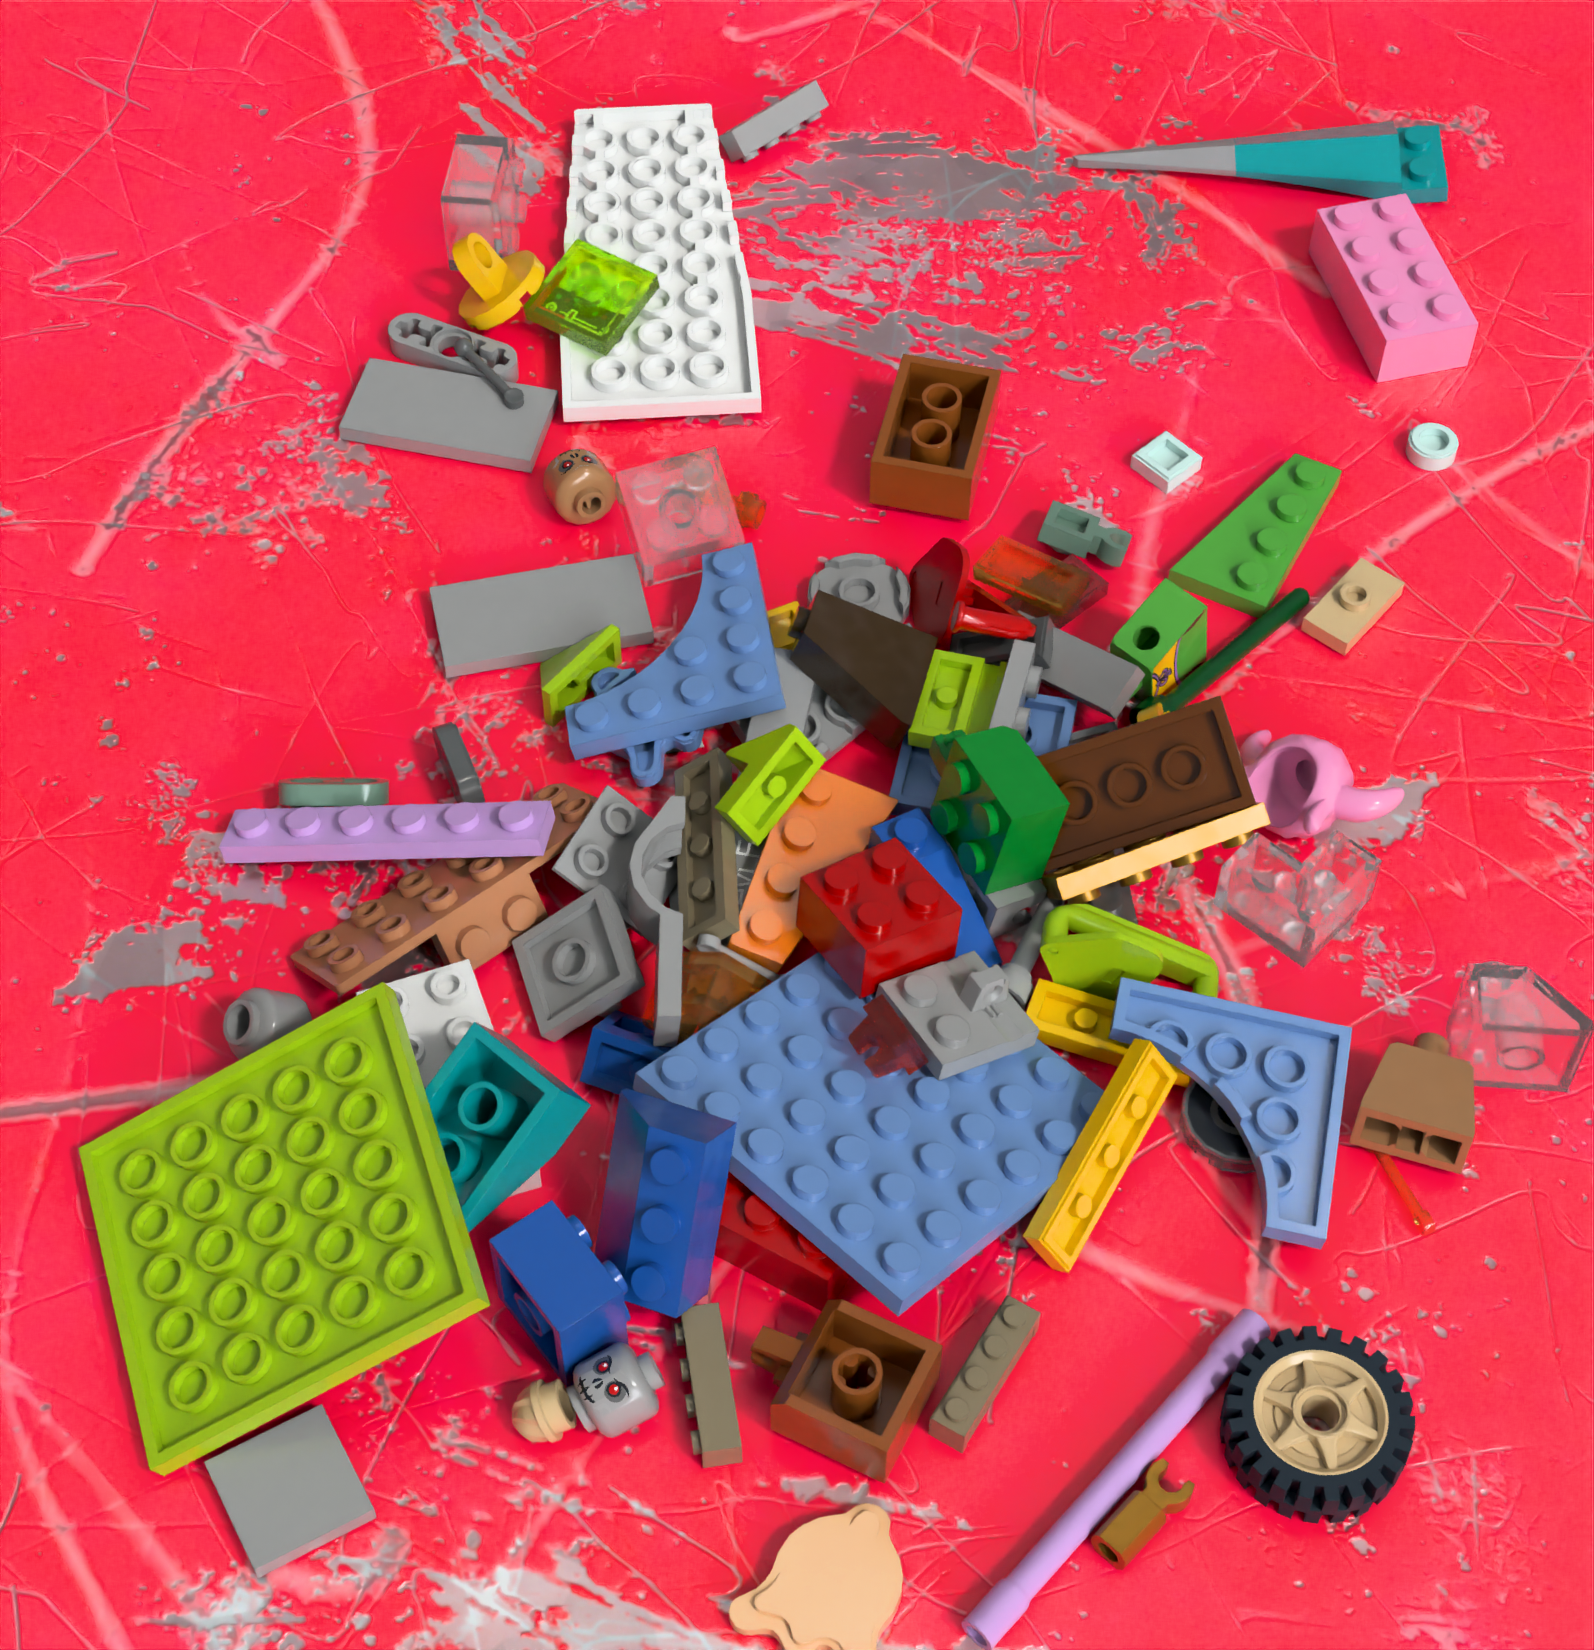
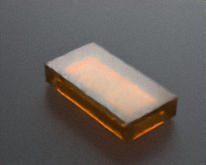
M1000 535L973 565V579L1061 618L1089 587L1090 573L1003 535Z

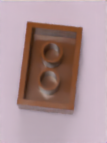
M903 354L871 459L869 503L969 520L998 413L1000 370Z

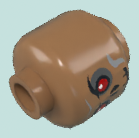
M571 449L561 453L549 463L544 473L543 487L556 512L567 522L581 525L597 521L610 511L616 500L617 488L613 476L603 461L591 451Z

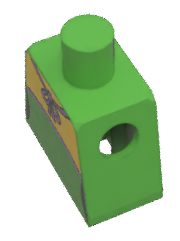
M1167 578L1156 587L1116 633L1110 643L1111 654L1138 666L1145 674L1130 699L1134 696L1139 701H1142L1148 696H1165L1206 661L1208 606Z

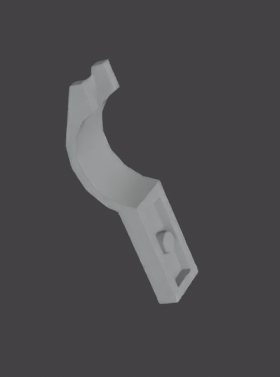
M671 796L635 842L628 870L626 900L630 919L643 937L656 945L653 1046L675 1047L678 1042L682 1000L683 914L665 907L649 892L643 878L648 870L663 859L681 854L682 829L685 826V796Z

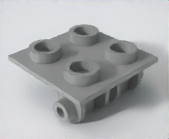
M607 785L551 870L584 894L599 884L613 890L626 929L631 928L640 936H643L630 919L626 900L629 863L635 842L653 819ZM677 855L660 861L648 870L643 878L649 892L662 904H664L678 882Z

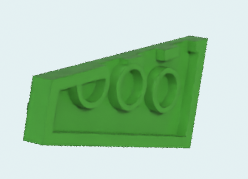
M1295 453L1170 569L1168 580L1186 591L1260 618L1270 609L1337 489L1342 470Z

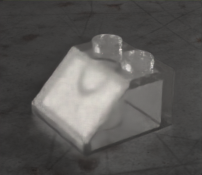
M1499 961L1467 964L1446 1023V1036L1449 1043L1448 1056L1466 1060L1473 1066L1474 1086L1568 1092L1594 1032L1593 1020L1528 966L1506 965Z

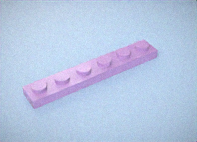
M551 801L237 809L231 818L219 849L225 863L544 856L556 817Z

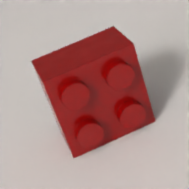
M896 837L800 877L796 927L859 999L877 992L879 983L955 957L962 907Z

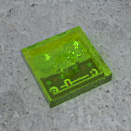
M577 238L541 283L539 290L525 303L523 309L526 319L607 356L659 289L658 276Z

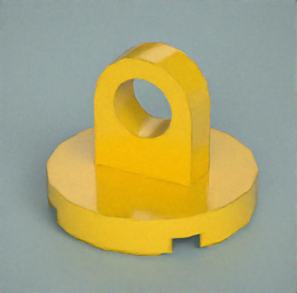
M469 233L457 240L452 247V254L457 268L471 285L459 304V315L472 329L476 327L478 330H488L515 315L520 310V307L523 306L519 299L526 291L531 296L535 294L544 279L545 266L529 250L517 251L501 259L490 244L477 233Z

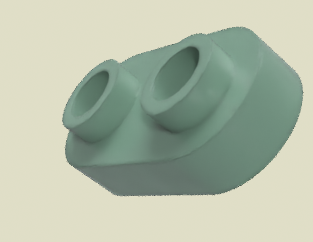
M362 777L282 779L278 781L279 804L290 806V808L384 805L389 803V780Z

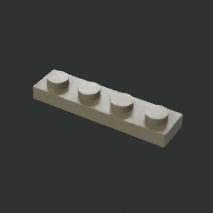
M718 747L674 771L675 796L686 797L685 826L682 829L681 854L677 855L679 912L683 914V946L693 954L699 952L696 944L700 934L714 935L722 940L740 931L735 829L714 808L733 785L732 764L725 753Z

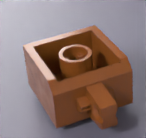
M843 1299L827 1301L809 1335L798 1332L794 1338L763 1326L751 1347V1361L774 1374L773 1384L780 1387L771 1402V1430L885 1484L939 1380L943 1345Z

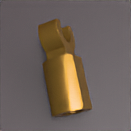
M1164 1458L1154 1462L1148 1469L1143 1487L1144 1490H1135L1091 1537V1543L1095 1551L1118 1570H1123L1166 1523L1165 1514L1180 1512L1190 1502L1195 1484L1190 1480L1177 1492H1167L1159 1485V1481L1165 1476L1169 1465Z

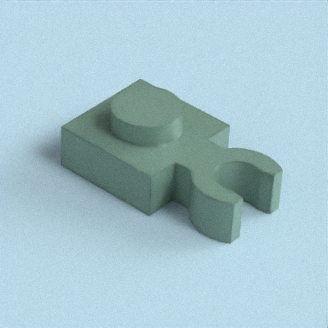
M1053 500L1037 540L1048 544L1053 550L1061 554H1074L1085 559L1087 552H1090L1108 565L1121 567L1133 535L1122 529L1099 526L1101 518Z

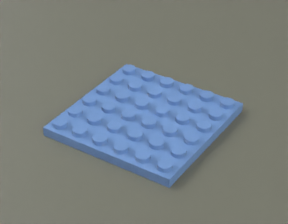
M818 952L636 1072L633 1090L736 1122L729 1172L894 1314L899 1316L1043 1201L1049 1188L1058 1179L1057 1174L1104 1090L1039 1039H1036L1035 1045L938 1081L875 1001L876 992L859 999Z

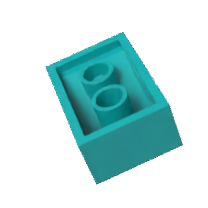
M477 1022L472 1024L425 1089L468 1233L557 1153L591 1106V1104L507 1037Z

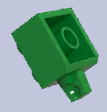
M1002 725L967 735L963 730H955L949 734L934 736L929 754L941 780L929 815L937 832L944 835L957 854L964 872L973 878L984 895L1041 879L1070 803L1019 731Z

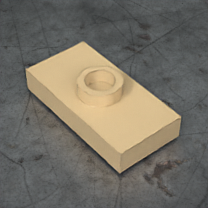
M1360 558L1303 618L1301 630L1345 656L1402 595L1405 583L1367 560Z

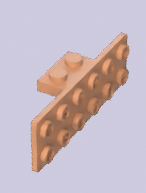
M565 783L552 784L540 789L533 796V801H551L556 817L544 856L442 858L425 870H417L407 874L398 882L397 888L381 898L360 904L352 911L350 918L336 927L319 931L310 936L304 942L303 948L291 955L295 967L336 994L343 995L431 938L444 966L469 959L472 969H477L512 945L511 941L549 917L529 873L563 852L598 798Z

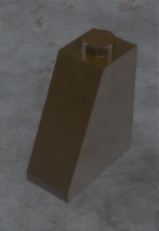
M818 590L809 607L805 608L799 605L794 614L787 634L795 638L789 659L885 747L896 750L912 726L938 638Z

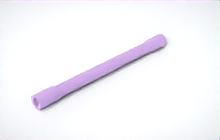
M1244 1308L1209 1345L1206 1355L1011 1573L1006 1578L999 1580L961 1622L966 1634L978 1646L985 1650H992L1026 1612L1033 1597L1226 1379L1236 1371L1244 1355L1247 1352L1252 1354L1255 1345L1270 1336V1327L1259 1314Z

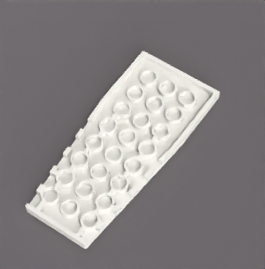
M701 103L575 110L574 135H572V164L569 171L570 189L566 208L567 226L564 232V260H562L560 290L627 322L606 349L560 328L564 422L761 412V390L752 293L743 252L740 250L739 232L736 220L733 217L730 190L727 189L724 161L720 156L717 128L714 127L712 105Z

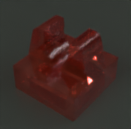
M883 994L863 1006L867 1016L849 1035L848 1040L858 1055L864 1053L870 1047L879 1046L878 1051L864 1061L875 1078H880L902 1068L911 1075L929 1062L910 1031Z

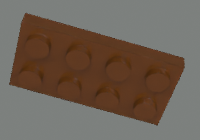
M1221 695L1036 756L1070 803L1044 872L1256 804Z

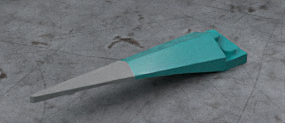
M1389 121L1073 156V166L1077 168L1161 170L1236 176L1322 188L1373 199L1406 193L1412 204L1447 201L1448 181L1439 125L1396 128L1394 122Z

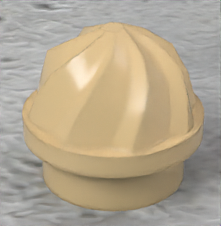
M542 1379L531 1382L530 1386L523 1389L517 1396V1401L514 1402L512 1408V1423L517 1431L529 1441H549L553 1443L562 1439L564 1431L576 1427L575 1410L569 1399L566 1387L561 1380L557 1379L545 1383Z

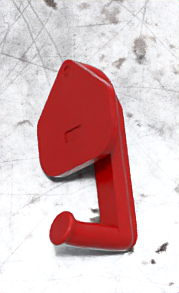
M946 537L941 538L911 569L909 585L911 588L914 628L937 637L936 648L943 647L949 641L952 632L957 633L959 630L1013 640H1025L1035 635L1037 626L1031 623L1028 618L968 580L970 570L969 553L957 541Z

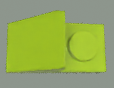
M787 724L727 751L725 755L741 774L714 808L744 840L759 846L826 759L797 726Z

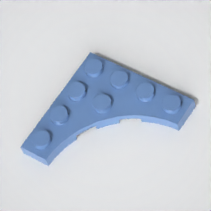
M752 542L701 555L703 571L697 602L682 631L656 660L641 672L613 689L588 700L565 707L569 745L575 760L786 708L757 557Z
M1121 977L1115 997L1109 1039L1130 1045L1134 1038L1151 1041L1167 1062L1173 1064L1194 1079L1223 1108L1239 1131L1256 1170L1262 1206L1261 1236L1322 1249L1327 1239L1352 1027Z

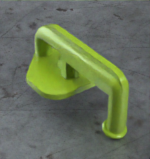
M1090 904L1057 906L1045 918L1042 926L1040 953L1054 983L1115 1001L1121 977L1150 983L1159 974L1191 986L1192 993L1218 997L1219 970L1211 956L1203 951ZM1068 930L1077 934L1068 935Z

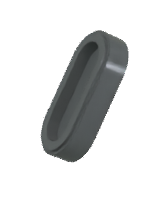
M452 722L432 727L436 750L456 802H485L479 778L457 726Z

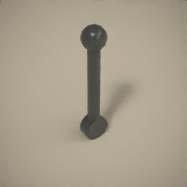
M459 338L454 344L456 354L461 357H467L504 395L506 407L513 410L521 408L524 404L523 392L518 388H510L473 350L471 340Z

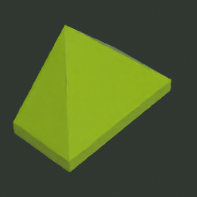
M610 624L540 663L545 723L554 727L566 716V706L581 702L592 691L591 681L597 672L607 667L616 668L622 663L620 628Z

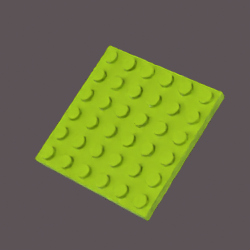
M384 982L377 984L78 1148L149 1469L162 1476L185 1466L490 1306L395 991Z

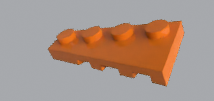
M820 768L768 833L739 910L740 931L730 935L726 947L766 969L778 973L804 937L803 933L796 927L800 877L866 850L869 845L871 827L885 822L899 800Z

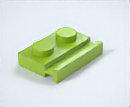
M935 649L913 723L908 730V745L930 749L934 736L949 734L955 730H963L967 735L989 729L1008 663L1001 661L1000 666L985 664V658Z

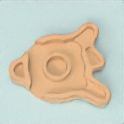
M863 1503L855 1506L847 1513L819 1517L800 1526L789 1535L778 1551L773 1569L767 1579L756 1589L738 1596L730 1604L728 1614L733 1629L743 1635H773L779 1641L783 1650H876L879 1637L893 1621L902 1595L903 1572L900 1558L889 1536L890 1518L888 1514L877 1505Z

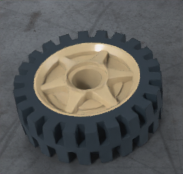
M1302 1326L1298 1336L1293 1335L1291 1328L1279 1331L1273 1342L1266 1337L1255 1345L1252 1354L1247 1352L1244 1355L1236 1371L1233 1372L1224 1396L1220 1417L1221 1443H1226L1224 1456L1229 1467L1237 1466L1238 1468L1236 1479L1244 1489L1253 1485L1256 1488L1254 1498L1265 1507L1273 1500L1280 1504L1277 1513L1291 1518L1296 1510L1304 1512L1303 1522L1318 1523L1322 1515H1328L1330 1523L1344 1521L1349 1512H1352L1355 1517L1368 1512L1373 1502L1378 1505L1388 1495L1392 1486L1394 1487L1406 1465L1413 1444L1415 1416H1410L1413 1408L1410 1392H1401L1404 1379L1397 1369L1391 1372L1386 1371L1387 1357L1379 1350L1371 1356L1366 1354L1367 1342L1357 1336L1353 1337L1350 1344L1342 1342L1341 1330L1328 1328L1325 1337H1320L1317 1335L1316 1326ZM1303 1418H1320L1327 1423L1330 1430L1318 1431L1312 1429L1305 1423Z

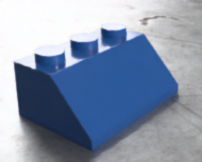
M627 1088L621 1090L619 1095L594 1254L601 1263L610 1260L620 1271L628 1287V1292L624 1294V1301L678 1318L708 1294L737 1123Z

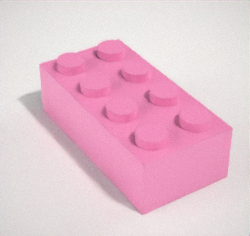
M1407 194L1317 209L1308 252L1376 383L1467 366L1479 323Z

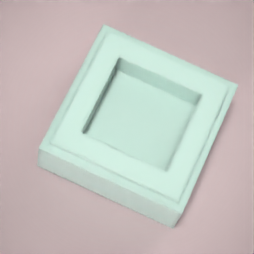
M1164 431L1132 455L1130 467L1165 494H1168L1201 469L1203 457L1168 431Z

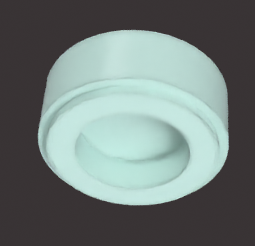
M1423 423L1411 430L1405 450L1406 456L1412 464L1423 470H1444L1454 462L1459 441L1456 434L1450 428L1438 423Z

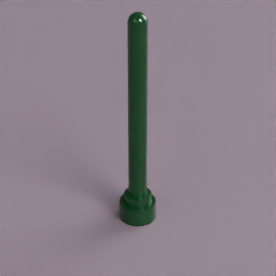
M1295 588L1165 696H1148L1130 710V724L1138 723L1137 715L1139 711L1157 703L1162 704L1164 712H1171L1187 706L1307 606L1310 601L1308 591L1304 588Z

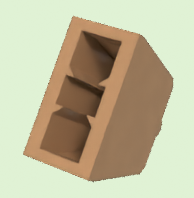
M1421 1033L1415 1038L1413 1046L1400 1042L1389 1044L1361 1100L1349 1143L1461 1174L1475 1134L1473 1066L1466 1060L1448 1056V1041L1436 1033Z

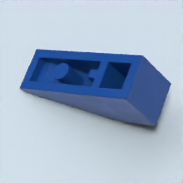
M918 807L871 827L868 849L896 837L962 907L956 954L954 958L947 961L975 950L989 968L995 964H998L1001 968L1003 961L947 843L922 810Z

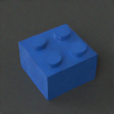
M553 1200L489 1239L499 1298L566 1388L574 1384L573 1370L579 1362L614 1343L623 1342L629 1345L627 1322L631 1320V1316L624 1302V1294L628 1292L627 1284L620 1271L610 1260L601 1263L590 1249L593 1245L590 1235L575 1215L572 1214L566 1218Z

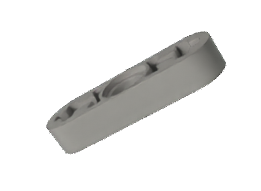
M418 313L398 315L388 325L391 352L401 360L421 367L485 377L467 357H448L441 354L446 348L454 347L455 342L459 338H468L473 344V350L503 381L516 383L519 378L517 353L508 344Z

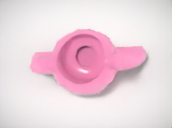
M1260 730L1249 736L1239 750L1255 801L1264 802L1271 823L1264 827L1266 830L1281 835L1286 839L1293 837L1308 839L1315 834L1329 830L1337 819L1354 823L1378 819L1393 811L1402 802L1404 797V791L1401 787L1380 790L1353 787V771L1342 749L1327 740L1319 739L1312 735L1290 734L1269 744L1272 738L1271 732L1269 730Z

